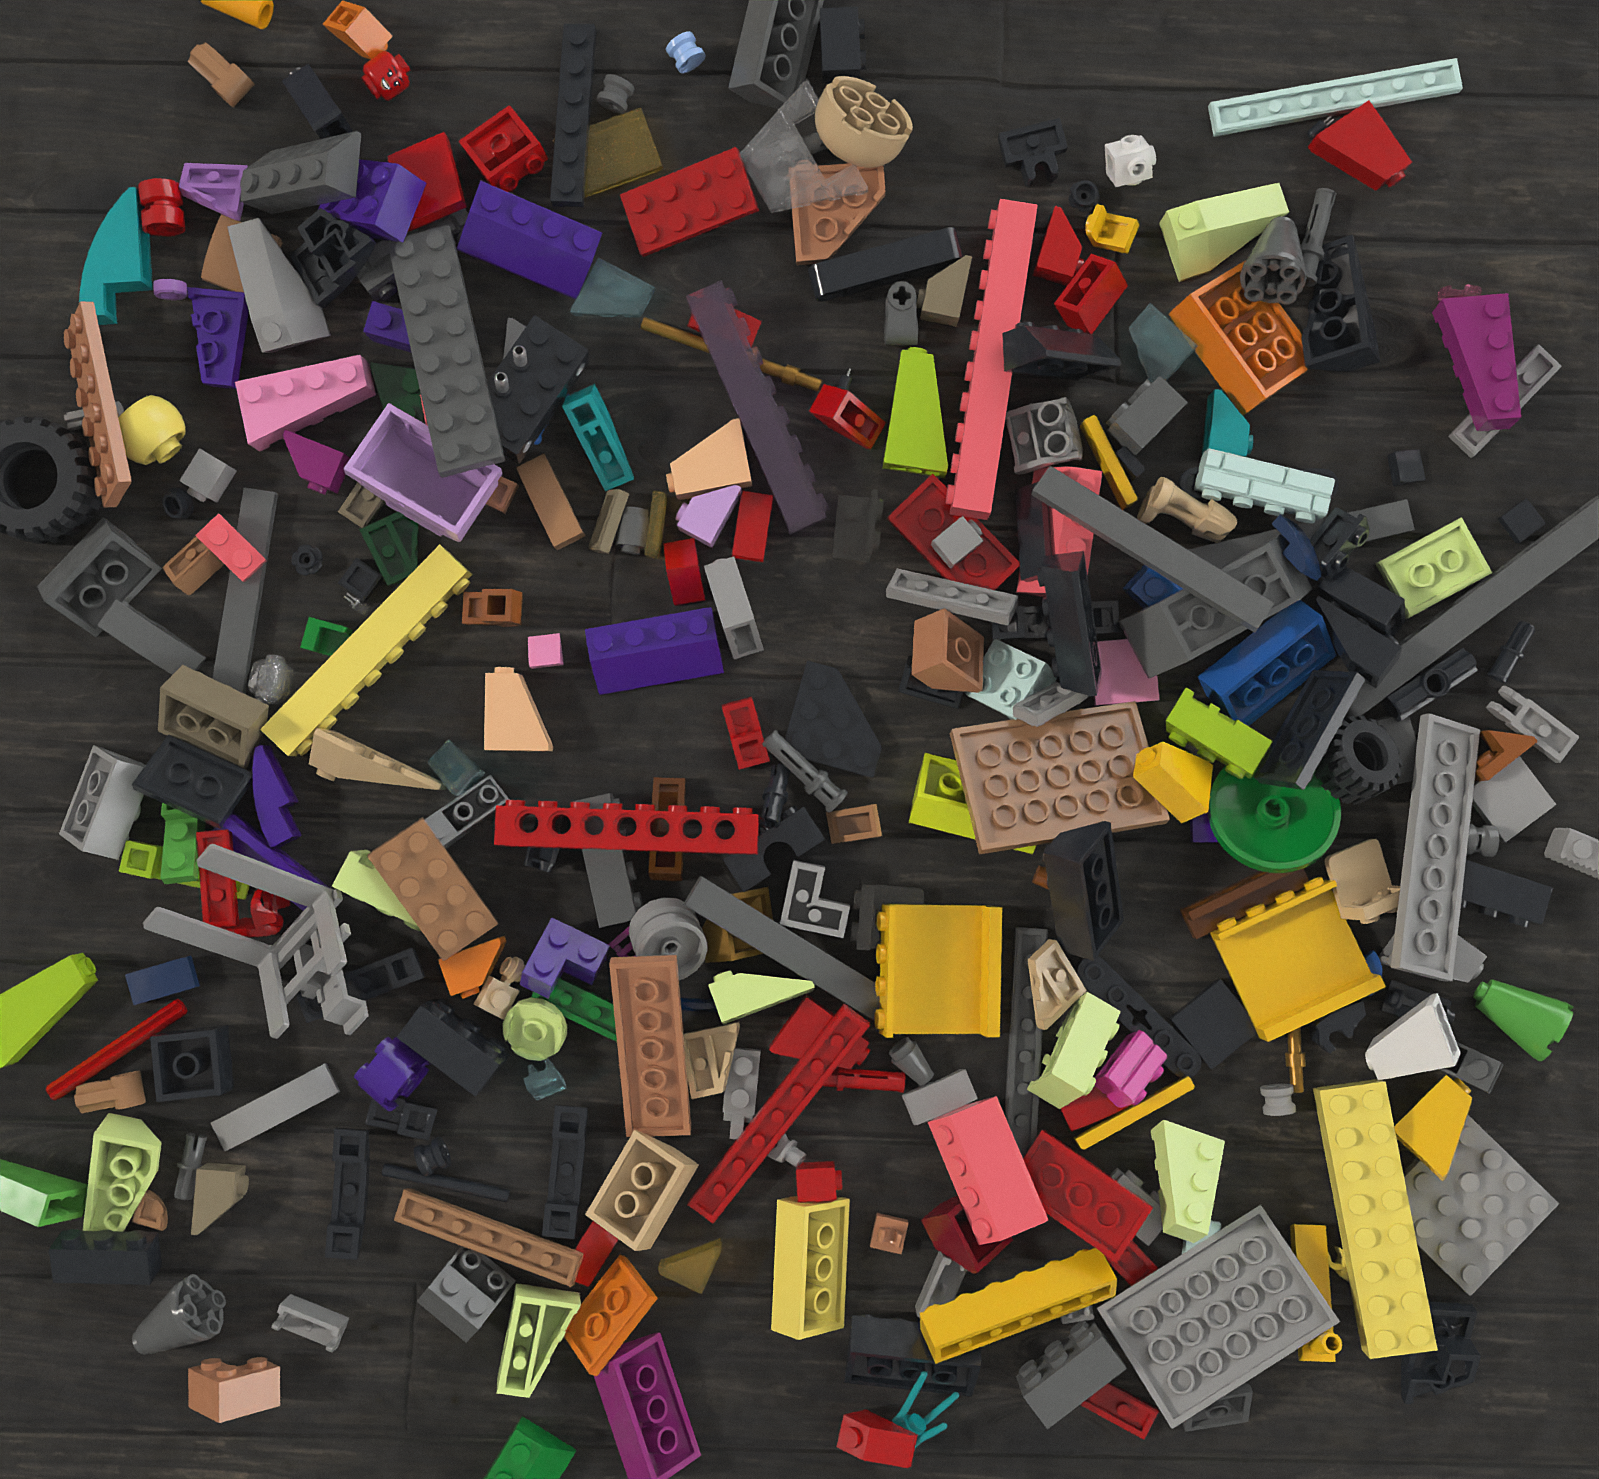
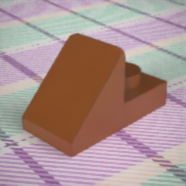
M1491 730L1480 731L1481 739L1490 750L1477 757L1475 781L1490 780L1537 743V739L1534 736Z

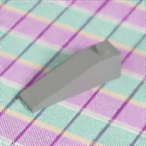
M256 218L228 226L249 314L262 353H272L331 336L322 307L316 305L302 277L290 264L262 221Z

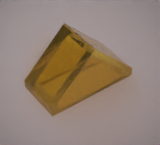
M721 1238L661 1259L658 1266L660 1275L702 1294L721 1254L723 1245Z

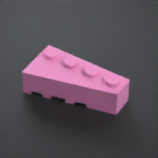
M361 355L235 382L247 442L258 451H262L270 447V444L284 439L282 436L284 430L295 433L311 424L315 425L324 421L323 418L337 411L340 413L376 395L370 364Z

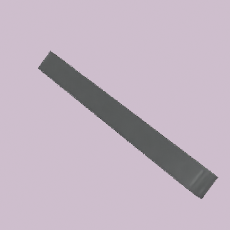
M1599 495L1588 501L1400 641L1399 646L1402 647L1399 660L1377 688L1364 681L1357 698L1353 701L1344 719L1350 716L1357 717L1358 715H1363L1599 539Z

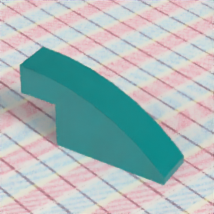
M129 187L110 209L97 230L84 265L79 303L80 301L94 302L98 325L117 324L115 293L153 290L150 234L142 230L141 210L145 209V207L140 204L139 190L136 187Z

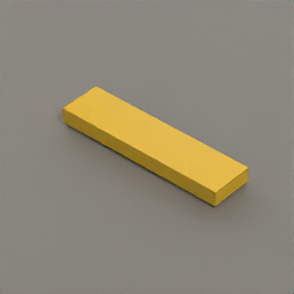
M1189 1076L1180 1078L1147 1096L1136 1106L1131 1105L1075 1136L1074 1140L1080 1149L1085 1150L1193 1090L1195 1086Z

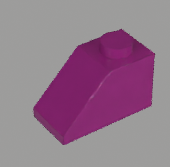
M284 430L282 436L299 476L309 482L307 488L326 495L327 490L338 494L346 475L343 468L350 458L340 451Z

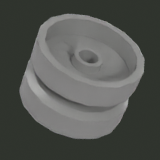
M660 898L650 901L638 909L631 919L628 931L636 957L677 955L679 980L697 971L704 962L708 949L706 938L696 913L683 905V901L677 898Z

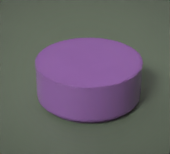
M159 279L153 282L154 295L157 298L182 300L187 297V284L183 281Z

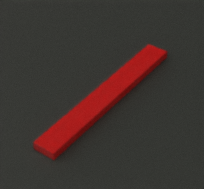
M846 1004L842 1005L688 1200V1206L712 1224L717 1220L870 1027V1022Z

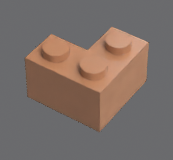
M264 1357L251 1358L247 1360V1364L241 1366L228 1365L222 1362L220 1358L205 1359L201 1361V1365L188 1368L189 1408L221 1423L280 1406V1366L267 1361V1358Z

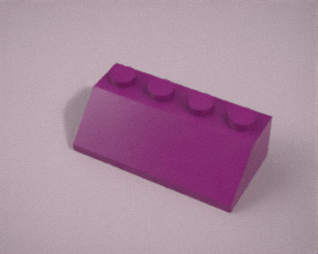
M656 1332L622 1344L597 1377L594 1376L627 1477L628 1479H668L700 1457L701 1453L661 1334Z

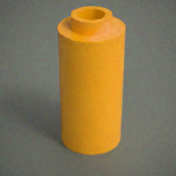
M201 0L202 4L259 29H265L273 15L274 5L272 0Z

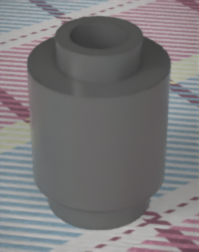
M638 507L624 508L618 525L615 544L621 547L622 553L640 555V550L647 549L651 519L648 518V510Z

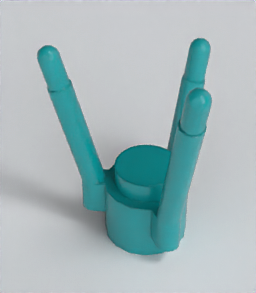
M926 1371L921 1373L900 1412L892 1419L893 1423L918 1434L915 1448L920 1443L947 1428V1424L942 1423L924 1432L926 1425L959 1397V1393L954 1392L923 1419L916 1413L906 1415L928 1375Z

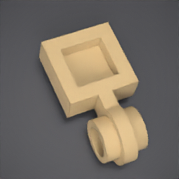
M507 957L500 967V974H502L500 981L488 976L474 1005L504 1020L520 992L509 985L511 982L521 981L522 971L526 966L523 960L518 957Z

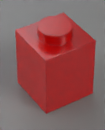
M834 1161L803 1162L800 1166L796 1167L798 1202L837 1200L836 1190H842L841 1170H835Z

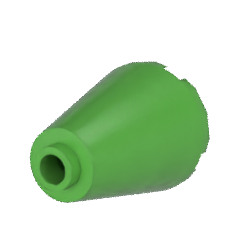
M1491 979L1488 983L1482 981L1473 994V998L1477 1000L1475 1007L1537 1061H1543L1551 1054L1552 1051L1547 1046L1551 1045L1554 1041L1560 1042L1573 1017V1012L1571 1011L1573 1006L1567 1002Z

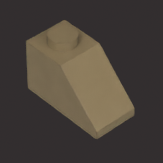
M965 255L928 279L926 290L919 289L916 308L922 309L921 320L957 326L972 256Z
M206 1163L197 1169L191 1235H198L207 1229L247 1193L249 1177L245 1175L246 1165Z

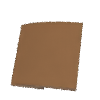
M221 214L207 250L201 278L229 291L244 292L227 228L242 222ZM272 235L281 248L283 242L280 237Z

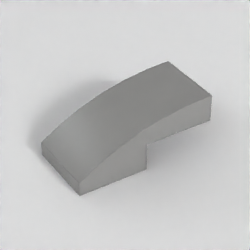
M959 1069L935 1082H927L902 1095L914 1125L942 1116L978 1099L966 1069Z

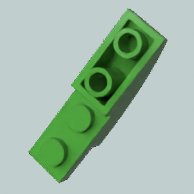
M162 803L161 816L165 819L166 823L160 879L164 884L198 881L199 867L197 865L196 832L205 831L206 823Z

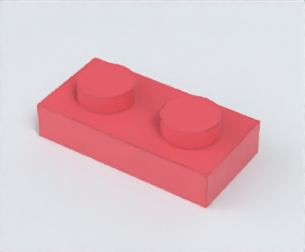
M217 514L195 535L242 582L247 581L267 562L220 514Z

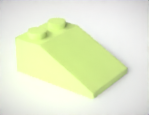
M731 970L714 976V983L709 984L723 1025L812 992L815 988L813 981L743 973L733 975Z

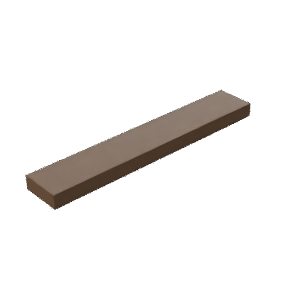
M410 1188L403 1190L394 1218L396 1222L570 1287L575 1284L584 1253Z

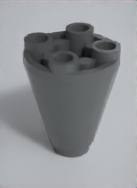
M1279 216L1271 220L1244 262L1240 273L1242 288L1245 290L1244 296L1249 301L1291 304L1296 300L1297 295L1305 285L1306 270L1299 236L1294 221L1288 217Z
M189 1275L174 1285L138 1326L132 1336L135 1349L144 1355L155 1354L211 1339L220 1333L223 1325L222 1308L226 1305L225 1296L221 1291L214 1290L197 1275Z

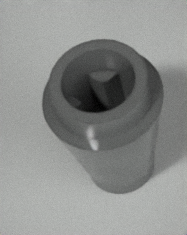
M905 1037L890 1049L891 1062L917 1082L919 1086L926 1084L934 1076L916 1041H911L909 1037Z

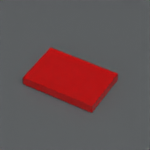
M445 132L387 156L389 163L401 165L426 182L408 232L466 208L451 145Z

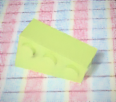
M1086 992L1076 1000L1056 1034L1058 1041L1051 1056L1046 1054L1041 1062L1046 1065L1042 1076L1036 1081H1031L1027 1090L1059 1109L1082 1095L1087 1096L1096 1082V1079L1093 1077L1096 1068H1099L1106 1059L1108 1052L1104 1049L1107 1042L1111 1041L1118 1031L1119 1024L1116 1021L1121 1011L1089 992Z
M1162 1120L1151 1130V1136L1155 1142L1156 1159L1154 1161L1155 1169L1158 1170L1160 1190L1158 1194L1163 1233L1195 1243L1207 1236L1209 1232L1225 1141Z
M516 1283L497 1378V1394L530 1398L550 1362V1357L559 1341L561 1342L564 1337L565 1330L574 1314L577 1313L581 1306L579 1292Z

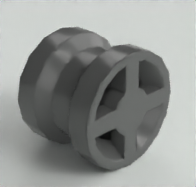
M607 74L603 81L605 85L604 90L599 92L596 100L609 111L625 114L628 108L627 99L633 95L635 88L624 78Z

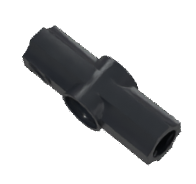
M1460 648L1424 672L1416 674L1409 682L1383 699V707L1388 715L1397 722L1402 721L1435 698L1446 695L1452 687L1478 671L1476 668L1477 662L1471 653L1465 651L1464 648ZM1427 679L1432 681V691L1427 686Z

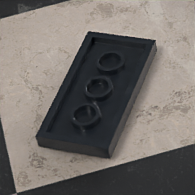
M1313 670L1253 778L1261 784L1304 790L1311 781L1320 760L1326 754L1335 733L1342 725L1350 706L1357 698L1365 679L1357 672Z

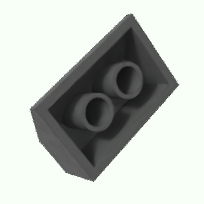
M103 517L45 577L37 588L44 602L97 637L103 631L97 624L115 599L129 603L162 568L128 535Z

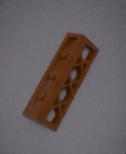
M1304 869L1288 873L1259 871L1180 909V912L1192 937L1198 939L1217 930V924L1232 917H1235L1236 920L1247 915L1246 910L1256 905L1264 904L1267 906L1275 902V897L1290 890L1296 892L1304 888L1303 884L1308 882L1309 879Z

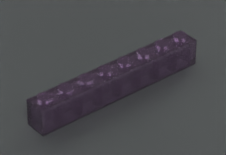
M718 281L687 295L686 300L734 410L740 419L743 430L790 535L825 520L826 515L824 512L829 510L822 493L816 495L812 486V482L816 481L809 464L803 465L799 453L803 452L796 434L790 436L786 424L790 423L784 406L777 407L772 395L776 394L777 391L771 377H764L760 369V365H763L764 362L757 346L751 348L746 336L751 335L745 318H738L733 307L738 304L731 287L725 289L722 281Z

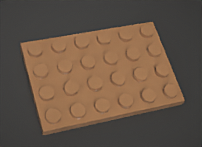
M1136 701L1066 711L1038 727L1031 726L1020 719L954 728L950 732L979 854L1052 843L1061 832L1102 821L1111 822L1113 833L1162 825L1170 820L1167 809L1133 778L1136 754L1149 747Z

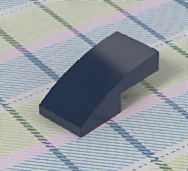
M1280 514L1272 525L1290 542L1282 554L1300 573L1318 581L1321 577L1320 565L1309 538L1296 522Z
M191 955L125 974L133 1005L200 986Z

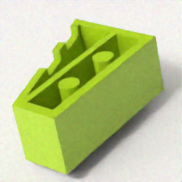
M1186 687L1166 719V732L1170 733L1168 738L1180 746L1185 747L1189 744L1198 749L1197 755L1211 763L1218 760L1227 765L1225 770L1239 779H1243L1244 776L1251 779L1270 748L1272 741L1241 721H1234L1220 713V708L1210 703L1207 706L1193 698L1192 696L1195 692Z

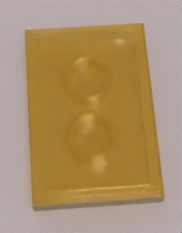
M641 107L590 125L585 198L663 170Z

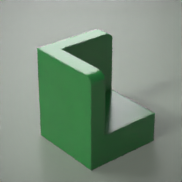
M309 617L300 648L332 656L352 635L353 630Z

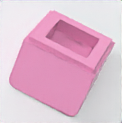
M560 633L528 637L530 668L564 665Z

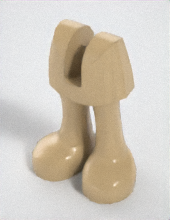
M1160 477L1156 485L1149 489L1137 515V519L1145 524L1150 523L1159 513L1171 515L1190 527L1193 535L1215 543L1221 542L1237 525L1236 516L1213 499L1204 504L1178 488L1173 481L1165 477Z

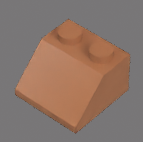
M945 608L915 620L912 675L932 689L976 693L982 691L984 637Z

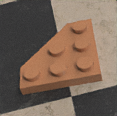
M847 163L789 168L796 265L816 264L830 260L885 197L883 166L864 168Z

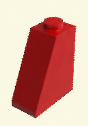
M1370 100L1317 134L1308 146L1312 153L1375 191L1385 184L1391 188L1406 176L1404 171L1412 163Z
M806 994L769 1045V1050L774 1054L800 1059L835 1014ZM862 1035L838 1067L851 1069L855 1063L860 1066L870 1052V1049L867 1048L870 1043L869 1039Z

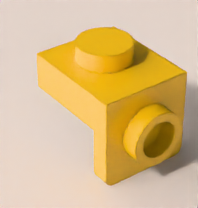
M1097 204L1093 214H1090L1086 220L1085 231L1093 247L1128 254L1139 223L1134 218L1109 214L1103 205Z

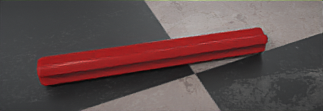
M180 999L172 1001L47 1085L46 1092L52 1100L62 1098L74 1090L76 1086L83 1084L144 1043L151 1036H154L187 1014V1007Z

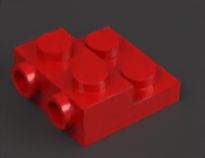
M510 105L458 141L488 184L506 192L513 191L518 185V180L528 173L536 174L540 172L544 162L548 160L540 142Z

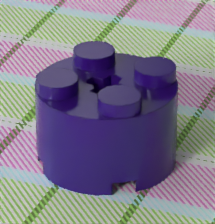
M397 1036L393 1040L386 1037L375 1049L377 1056L370 1064L365 1063L354 1076L358 1081V1086L387 1111H392L399 1106L395 1102L400 1096L407 1098L418 1087L429 1071L425 1065H431L429 1061L399 1040Z

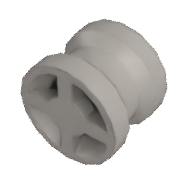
M1269 1084L1260 1087L1261 1095L1265 1097V1104L1262 1107L1263 1114L1281 1116L1296 1112V1105L1291 1099V1095L1294 1093L1292 1084Z

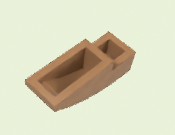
M542 454L516 467L535 510L556 550L585 537L546 455Z

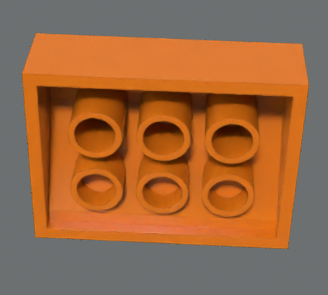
M1244 262L1188 295L1168 314L1242 416L1309 370L1305 366L1302 334L1279 303L1249 301L1244 296L1245 290L1242 288L1240 273Z

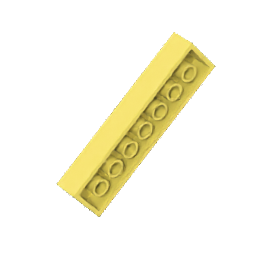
M1374 1079L1313 1088L1362 1351L1370 1359L1437 1351L1386 1082Z

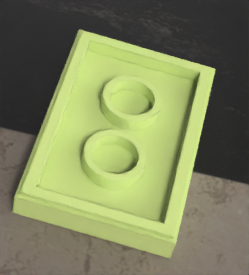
M1462 517L1375 563L1389 590L1405 599L1406 619L1492 573Z

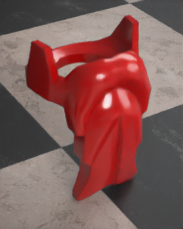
M257 889L251 900L252 918L239 919L238 926L220 928L248 938L275 935L282 929L284 923L283 917L278 913V909L290 906V900ZM261 897L263 898L264 907L260 901Z

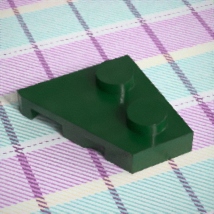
M371 362L370 368L383 410L390 403L425 424L416 370Z
M396 512L359 529L388 588L404 582L418 567V523L402 513Z

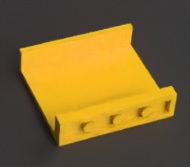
M1322 877L1314 878L1303 884L1305 889L1295 894L1293 890L1284 892L1275 897L1276 903L1267 907L1264 904L1256 905L1246 910L1247 916L1237 921L1235 917L1226 919L1217 924L1218 930L1210 933L1256 1032L1262 1040L1272 1041L1386 987L1380 975L1371 973L1346 919H1341L1332 888L1337 887L1335 880H1323Z
M882 904V912L877 914V929L881 931V944H877L876 960L880 964V977H876L875 991L876 995L880 996L879 1009H876L874 1017L875 1027L879 1029V1033L886 1038H893V1034H981L986 1037H1000L1002 907L990 905Z

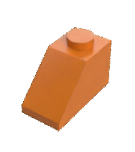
M343 0L323 23L330 32L360 56L370 60L380 52L387 50V42L392 37L365 7Z
M505 936L459 951L445 961L438 959L450 996L460 993L463 999L480 992L479 986L483 985L488 976L491 975L506 943Z

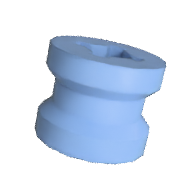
M690 31L679 34L666 47L668 55L675 58L676 68L680 73L692 71L706 57L703 49L696 46V38Z

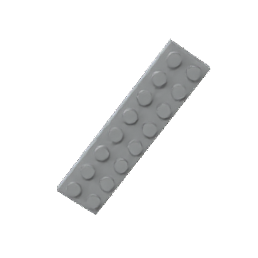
M1430 713L1420 715L1391 968L1440 981H1453L1480 729Z

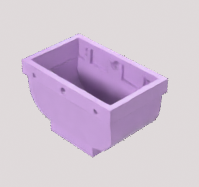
M390 403L387 404L343 468L346 475L384 500L390 508L402 513L440 537L444 535L457 542H461L497 488L498 480L502 475L501 468L493 464L441 478L438 473L428 426Z

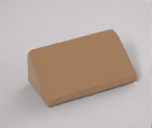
M195 537L162 568L176 587L187 595H191L218 571L224 563Z

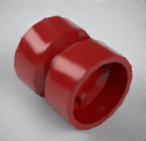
M162 178L141 181L138 184L140 204L145 207V209L141 210L142 230L154 236H175L185 232L184 211L179 208L183 205L179 183Z

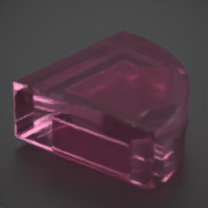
M1448 285L1439 290L1437 300L1480 296L1482 288L1474 285H1465L1464 290L1452 289V285Z

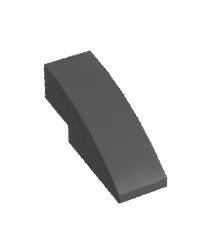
M115 599L97 624V626L172 675L182 665L198 671L207 659L162 625L150 620L125 601Z

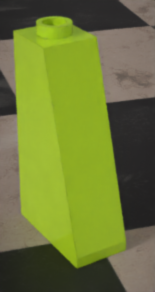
M910 347L908 350L901 351L883 469L927 476L934 474L936 477L945 478L948 462L933 354H927V350L923 348Z
M84 953L70 955L0 994V1069L18 1062L98 981L95 975V965L90 958L85 957Z

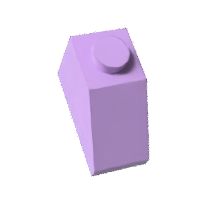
M737 485L729 486L692 497L689 504L683 503L675 518L679 521L677 524L679 531L713 548L741 497V487Z

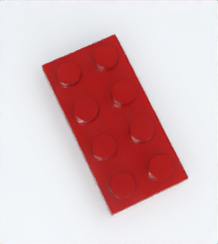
M736 147L620 194L639 253L643 257L759 211L739 149Z
M932 474L887 517V520L944 579L996 590L1020 566V562L978 519L964 517L967 521L972 519L979 526L983 533L980 536L983 542L952 569L947 566L931 546L932 541L962 517L950 514L951 504H945L948 488Z
M1043 1129L1023 1160L1045 1212L1117 1263L1152 1211L1153 1206Z

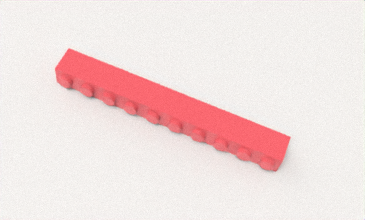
M1000 199L997 210L991 209L988 229L993 230L992 240H986L983 259L989 261L987 270L981 271L978 288L984 290L983 300H977L974 320H979L978 331H972L969 350L975 352L973 362H967L964 378L965 381H970L969 391L962 393L960 411L965 412L964 423H958L955 442H960L959 454L953 453L950 473H956L954 485H948L945 504H951V515L988 520L991 514L1012 372H1004L1002 333L1014 329L1015 325L1020 323L1037 204Z

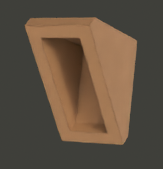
M876 804L837 810L830 813L826 812L832 844L882 836Z

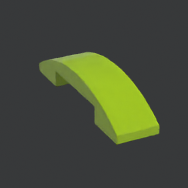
M126 840L119 872L149 879H160L163 846ZM199 868L198 881L182 882L179 884L200 888ZM236 881L238 899L246 900L250 885Z

